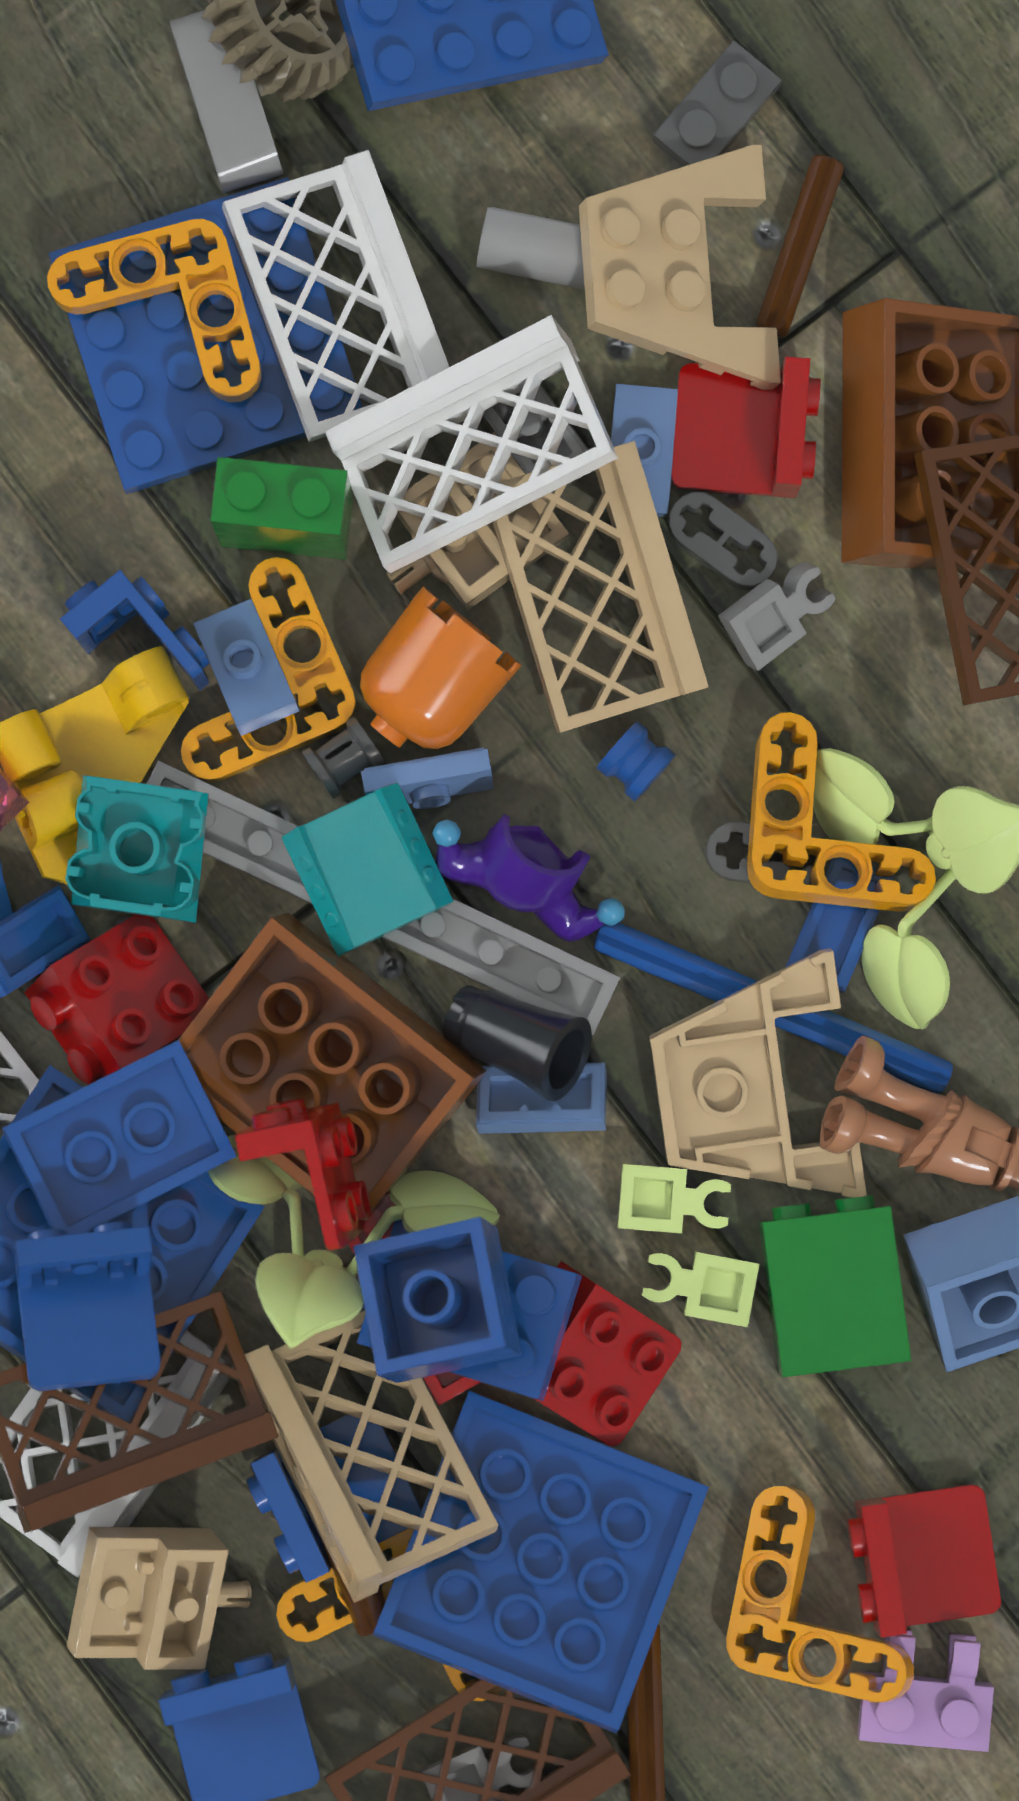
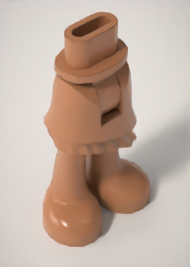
M861 1036L856 1040L839 1070L835 1081V1090L897 1110L921 1120L923 1125L918 1130L901 1125L866 1110L863 1105L851 1098L838 1096L830 1101L824 1113L820 1131V1147L831 1153L841 1154L848 1152L856 1143L868 1144L898 1153V1167L914 1166L916 1173H933L959 1182L989 1186L997 1192L1003 1191L1007 1186L1019 1190L1018 1127H1012L1003 1118L973 1102L965 1094L958 1096L954 1091L950 1090L944 1096L915 1087L894 1077L883 1069L885 1052L878 1041L867 1036Z

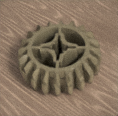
M206 0L209 5L206 7L201 18L216 28L208 42L221 44L226 53L221 65L234 63L240 69L239 84L251 82L252 80L257 81L260 96L276 92L282 102L295 100L297 97H300L303 101L308 98H315L326 89L330 90L343 80V76L354 67L335 0ZM285 10L289 11L290 14L283 21L279 20L280 14Z

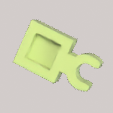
M622 1164L617 1228L682 1233L683 1215L694 1216L700 1224L709 1228L728 1226L727 1217H714L706 1212L704 1200L713 1191L721 1193L731 1192V1184L723 1180L714 1179L701 1183L696 1189L686 1188L687 1169Z
M695 1252L692 1270L682 1268L676 1259L667 1254L654 1253L648 1256V1263L663 1265L669 1270L670 1282L662 1290L643 1288L641 1294L643 1297L653 1302H666L673 1299L676 1295L687 1297L683 1314L685 1316L748 1327L759 1269L758 1263Z

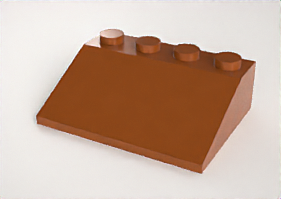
M883 298L843 312L841 563L889 568L936 569L914 453L922 450L1019 435V316ZM1019 450L1002 452L990 471L1014 491L1019 485ZM986 455L971 458L981 464ZM953 461L936 463L941 488L958 501L973 476ZM982 484L968 509L993 527L1007 502ZM945 509L946 516L948 518L950 512ZM1019 511L1015 513L1002 534L1017 547H1019ZM961 520L950 535L953 551L969 564L985 540ZM994 547L981 569L1017 570L1019 565Z
M289 912L270 918L179 1038L218 1119L237 1134L253 1124L252 1115L267 1111L266 1106L298 1098H305L306 1108L339 1102L342 1118L349 1117L354 1126L357 1153L350 1157L356 1181L363 1180L367 1187L371 1214L450 1120L487 1072L486 1069L451 1041L445 1039L441 1033L343 955L338 957L333 947ZM304 1149L266 1156L314 1195Z

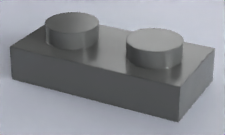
M733 41L656 130L652 141L683 167L722 155L780 88L782 79L736 41Z

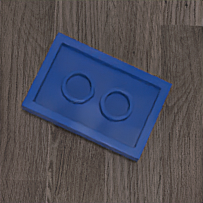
M179 1040L1 1128L51 1229L64 1230L67 1232V1235L87 1233L237 1157Z
M401 1220L394 1222L390 1237L408 1233ZM502 1251L522 1355L449 1372L544 1401L582 1276ZM365 1314L357 1343L372 1348Z

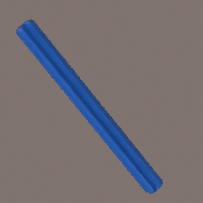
M622 923L612 926L605 924L600 927L594 942V948L597 952L716 1002L757 982L755 979ZM828 1010L775 1018V1027L844 1056H847L856 1040L861 1036L872 1038L878 1041L884 1049L885 1061L883 1069L887 1073L936 1094H940L946 1089L952 1075L953 1065L951 1062Z

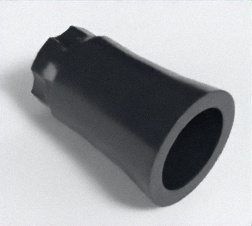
M471 985L461 988L453 997L451 1007L444 1017L443 1023L444 1038L463 1048L465 1054L492 1065L519 1080L550 1102L560 1100L573 1088L585 1067L592 1042L591 1025L584 1017L551 1011L517 1000L496 990L485 991Z

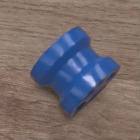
M637 721L610 749L596 769L605 777L615 776L624 784L625 794L635 802L666 769L676 754L667 746L655 745L648 738V729Z

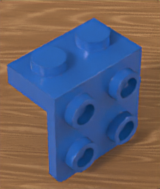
M119 570L100 586L95 580L88 582L65 602L64 605L69 612L62 616L60 620L87 654H90L137 615L200 691L210 683L203 671L210 664L205 652L182 625L173 633L163 622L170 613L165 608L163 601L142 576L131 583L123 572Z
M111 1222L96 1227L93 1232L67 1235V1232L61 1229H44L31 1233L27 1239L16 1240L15 1271L27 1378L29 1385L33 1389L46 1391L151 1379L158 1374L161 1362L149 1275L152 1256L149 1226L133 1228V1225L127 1222Z
M346 1415L319 1429L324 1438L350 1447L360 1419ZM368 1422L358 1450L394 1462L396 1453L383 1426ZM277 1449L256 1458L250 1463L255 1475L247 1478L246 1481L260 1512L265 1514L272 1510L283 1534L275 1537L274 1542L286 1569L290 1574L300 1569L306 1583L330 1572L332 1567L319 1532ZM334 1456L342 1471L345 1459ZM353 1462L346 1482L353 1495L380 1503L389 1474ZM396 1478L387 1506L419 1517L422 1509L409 1481ZM362 1512L371 1528L375 1516ZM382 1519L375 1539L377 1543H380L408 1529V1527Z
M268 1652L234 1662L236 1672L210 1678L209 1670H201L170 1680L172 1689L165 1691L158 1701L165 1726L173 1725L192 1801H266L312 1788L318 1783L320 1770L290 1657L273 1661L272 1653Z

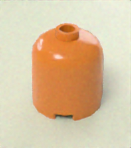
M424 586L374 651L361 673L360 689L363 698L377 714L370 725L399 748L406 739L423 748L439 749L451 745L468 729L522 666L507 652L498 661L503 651L489 641V636L442 600L434 610L432 607L438 601V598Z

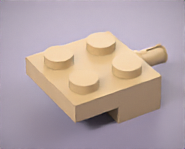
M478 443L468 450L459 471L485 478L497 448ZM512 455L509 457L499 482L525 474ZM428 474L407 489L403 500L428 508L440 477ZM454 482L442 512L458 517L470 511L480 489ZM539 498L507 514L509 521L531 533L547 504L546 501ZM398 510L396 516L407 529L412 539H414L423 518ZM552 512L539 538L554 546H558L569 538V533L554 512ZM437 522L436 527L442 524ZM493 522L392 573L387 571L385 574L390 582L394 584L399 594L402 595L407 589L432 573L434 577L448 585L466 611L510 580ZM514 535L520 555L526 541ZM534 546L523 567L524 570L547 553Z
M89 1527L67 1648L74 1658H136L144 1670L205 1669L217 1607L248 1608L250 1601L247 1598L252 1596L250 1583L247 1580L223 1581L229 1550L211 1528Z

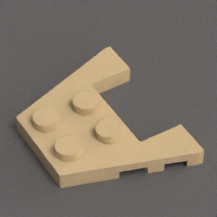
M750 145L585 198L579 205L587 325L589 330L661 355L670 352L699 362V368L719 375L728 372L751 380V386L762 390H773L781 383L777 328L716 327L713 322L704 206L759 207L766 200L762 145Z
M831 948L819 950L649 1035L668 1165L749 1179L750 1177L773 1181L807 1190L813 1188L841 1193L842 1196L847 1197L867 1196L860 1143H856L848 1152L841 1154L831 1153L822 1149L820 1142L794 1146L791 1143L775 1018L841 1008L834 952Z

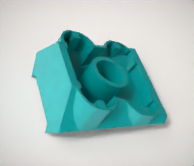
M83 775L82 790L77 799L75 817L78 821L76 853L68 860L65 877L68 887L72 891L71 905L196 923L209 793Z
M398 782L381 787L307 824L298 826L281 837L338 957L454 902Z

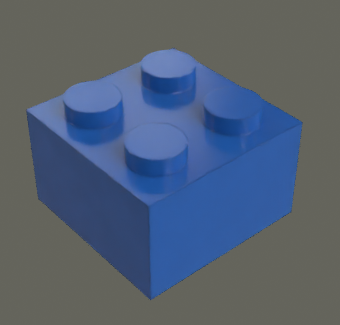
M476 1217L353 1246L377 1376L394 1383H400L522 1355L498 1228L482 1217Z

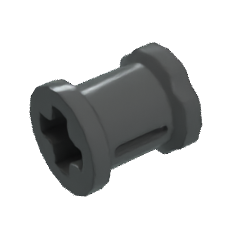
M354 716L346 721L347 729L316 750L308 747L301 752L332 799L341 794L340 787L359 775L361 771H364V768L386 764Z

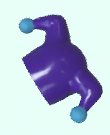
M504 814L490 828L483 840L469 844L457 843L461 836V831L456 822L450 820L438 822L433 830L432 835L438 844L436 865L443 876L460 883L483 888L496 901L507 908L520 912H533L563 941L579 940L605 924L612 926L621 922L624 918L625 908L622 902L612 897L600 902L597 909L581 905L572 888L590 859L589 854L578 850L568 858L539 826H510V816Z

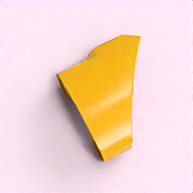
M164 646L151 648L123 661L109 673L101 684L41 713H39L38 709L28 710L0 722V765L14 792L11 794L12 810L19 829L43 878L67 884L65 877L68 860L76 853L78 821L75 817L77 799L82 790L83 775L141 783L176 722L188 705L189 697Z

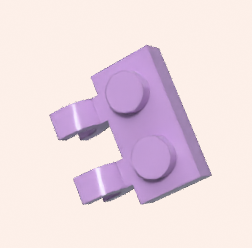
M906 1629L907 1634L884 1637V1641L892 1642L902 1647L909 1654L913 1663L916 1637L912 1636L911 1629ZM949 1633L946 1679L914 1676L910 1689L900 1698L888 1702H870L860 1699L857 1732L859 1741L989 1752L994 1686L991 1682L975 1681L981 1643L976 1641V1636L972 1634ZM884 1654L882 1673L863 1671V1673L877 1678L876 1688L881 1690L884 1683L895 1681L897 1678V1670L887 1667L888 1656Z

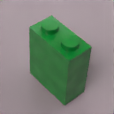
M217 457L210 522L221 547L347 560L353 506V494L347 470Z
M874 1195L835 1200L837 1212L811 1215L810 1203L772 1208L773 1220L759 1222L779 1376L791 1377L911 1361L891 1206L875 1207Z

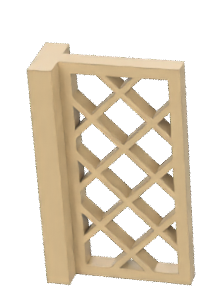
M635 441L615 446L614 450L618 459L595 470L602 495L592 514L560 498L566 487L564 485L552 493L550 492L541 497V499L547 501V504L531 533L510 522L508 515L493 521L557 733L709 687ZM532 472L499 483L515 488L529 481ZM494 494L493 497H492V499L495 498V497H497V496H499V495ZM555 506L586 523L571 555L539 538ZM605 507L607 508L611 525L600 520ZM594 529L603 532L617 541L620 557L610 576L579 560ZM514 535L526 541L520 555ZM534 546L566 563L550 594L529 584L523 567ZM574 568L605 585L589 616L558 599ZM624 568L630 587L618 581ZM613 589L634 600L639 617L628 637L597 621ZM532 596L545 603L539 616ZM553 608L584 624L568 656L546 644L542 628ZM592 629L623 645L608 677L576 661ZM642 630L644 631L648 648L637 643ZM632 651L653 662L661 688L637 694L616 682ZM551 658L564 664L557 677ZM573 669L603 686L590 710L568 716L561 689ZM611 690L626 698L604 705Z
M365 1310L359 1312L352 1320L321 1331L294 1348H289L286 1344L271 1351L269 1346L266 1345L245 1354L265 1412H270L279 1436L272 1439L354 1603L377 1593L380 1584L496 1532L498 1528V1523L422 1378L394 1383L377 1376L375 1364L344 1354L350 1336L359 1333L366 1314ZM340 1341L337 1351L327 1348V1346ZM306 1355L332 1363L322 1391L296 1383L287 1364ZM339 1366L375 1378L365 1406L330 1394ZM382 1381L409 1390L415 1402L409 1421L373 1409ZM305 1400L317 1404L313 1415ZM324 1407L360 1419L350 1447L323 1437L318 1423ZM419 1413H421L427 1427L416 1424ZM368 1422L404 1434L394 1462L358 1450ZM411 1436L438 1446L444 1457L438 1477L401 1465ZM334 1456L345 1459L342 1471ZM353 1462L389 1474L380 1503L352 1494L346 1481ZM448 1469H450L457 1484L445 1480ZM396 1478L433 1490L424 1518L387 1506ZM440 1492L466 1501L476 1521L457 1530L431 1522L430 1520ZM362 1512L375 1516L371 1528ZM382 1519L419 1531L411 1551L386 1561L375 1539ZM426 1534L438 1538L422 1545Z

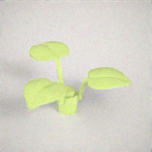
M837 749L817 750L813 808L820 826L831 840L877 844L880 831L888 836L928 832L930 836L926 841L927 854L937 867L946 870L934 884V888L928 897L916 904L900 921L898 932L889 926L877 925L868 931L863 942V972L872 993L880 1004L896 1019L914 1029L923 1030L943 1010L947 1002L950 989V975L947 964L936 946L923 936L911 935L912 928L916 921L954 880L957 879L963 887L970 891L987 894L999 889L1010 879L1019 864V805L1003 801L980 789L958 786L940 795L933 809L932 817L920 821L891 822L886 818L893 810L894 795L881 774L870 764L854 755Z
M235 1135L227 1136L237 1157L207 1171L214 1184L225 1194L238 1201L251 1204H270L283 1197L289 1206L292 1253H278L264 1259L257 1268L255 1279L261 1304L279 1335L289 1348H294L321 1331L352 1320L362 1310L364 1303L361 1285L356 1279L358 1269L355 1256L348 1267L343 1268L342 1260L330 1251L313 1250L305 1255L301 1198L296 1191L304 1187L266 1156L240 1161ZM415 1171L404 1174L391 1188L389 1195L396 1206L389 1207L384 1212L364 1243L381 1240L390 1225L398 1220H402L406 1231L411 1233L476 1217H482L491 1224L496 1225L500 1214H498L497 1209L492 1203L462 1180L437 1171Z

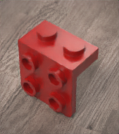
M785 356L780 370L781 383L773 390H762L751 386V380L728 372L719 375L699 368V363L685 364L680 369L678 377L671 473L673 485L681 490L796 498L802 484V478L813 479L815 468L816 441L805 440L806 416L818 415L821 379L809 377L811 358Z
M138 914L133 915L50 965L24 992L31 1002V1010L38 1023L46 1030L52 1032L66 1052L68 1064L74 1075L88 1085L166 1047L180 1038L210 999L155 919L151 916Z
M298 1098L266 1106L267 1111L252 1115L253 1124L235 1135L240 1161L304 1149L325 1245L328 1251L342 1249L364 1231V1220L371 1217V1204L367 1187L363 1180L356 1181L350 1157L357 1153L356 1134L351 1119L349 1117L342 1118L339 1102L306 1108L305 1098Z
M560 1261L557 1268L577 1273L582 1278L544 1401L535 1400L605 1444L616 1446L624 1440L681 1351L682 1343L679 1337L563 1261Z
M968 1484L855 1501L857 1518L847 1519L853 1558L863 1557L867 1583L857 1584L860 1612L863 1623L873 1622L874 1630L881 1638L907 1634L906 1626L995 1613L1000 1608L1001 1595L984 1491L979 1486Z

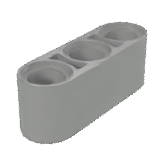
M203 10L170 20L169 23L222 191L227 193L281 176L283 171L255 81L252 80L251 82L239 84L240 69L234 63L221 65L226 52L221 44L208 42L216 28L201 18L205 12Z

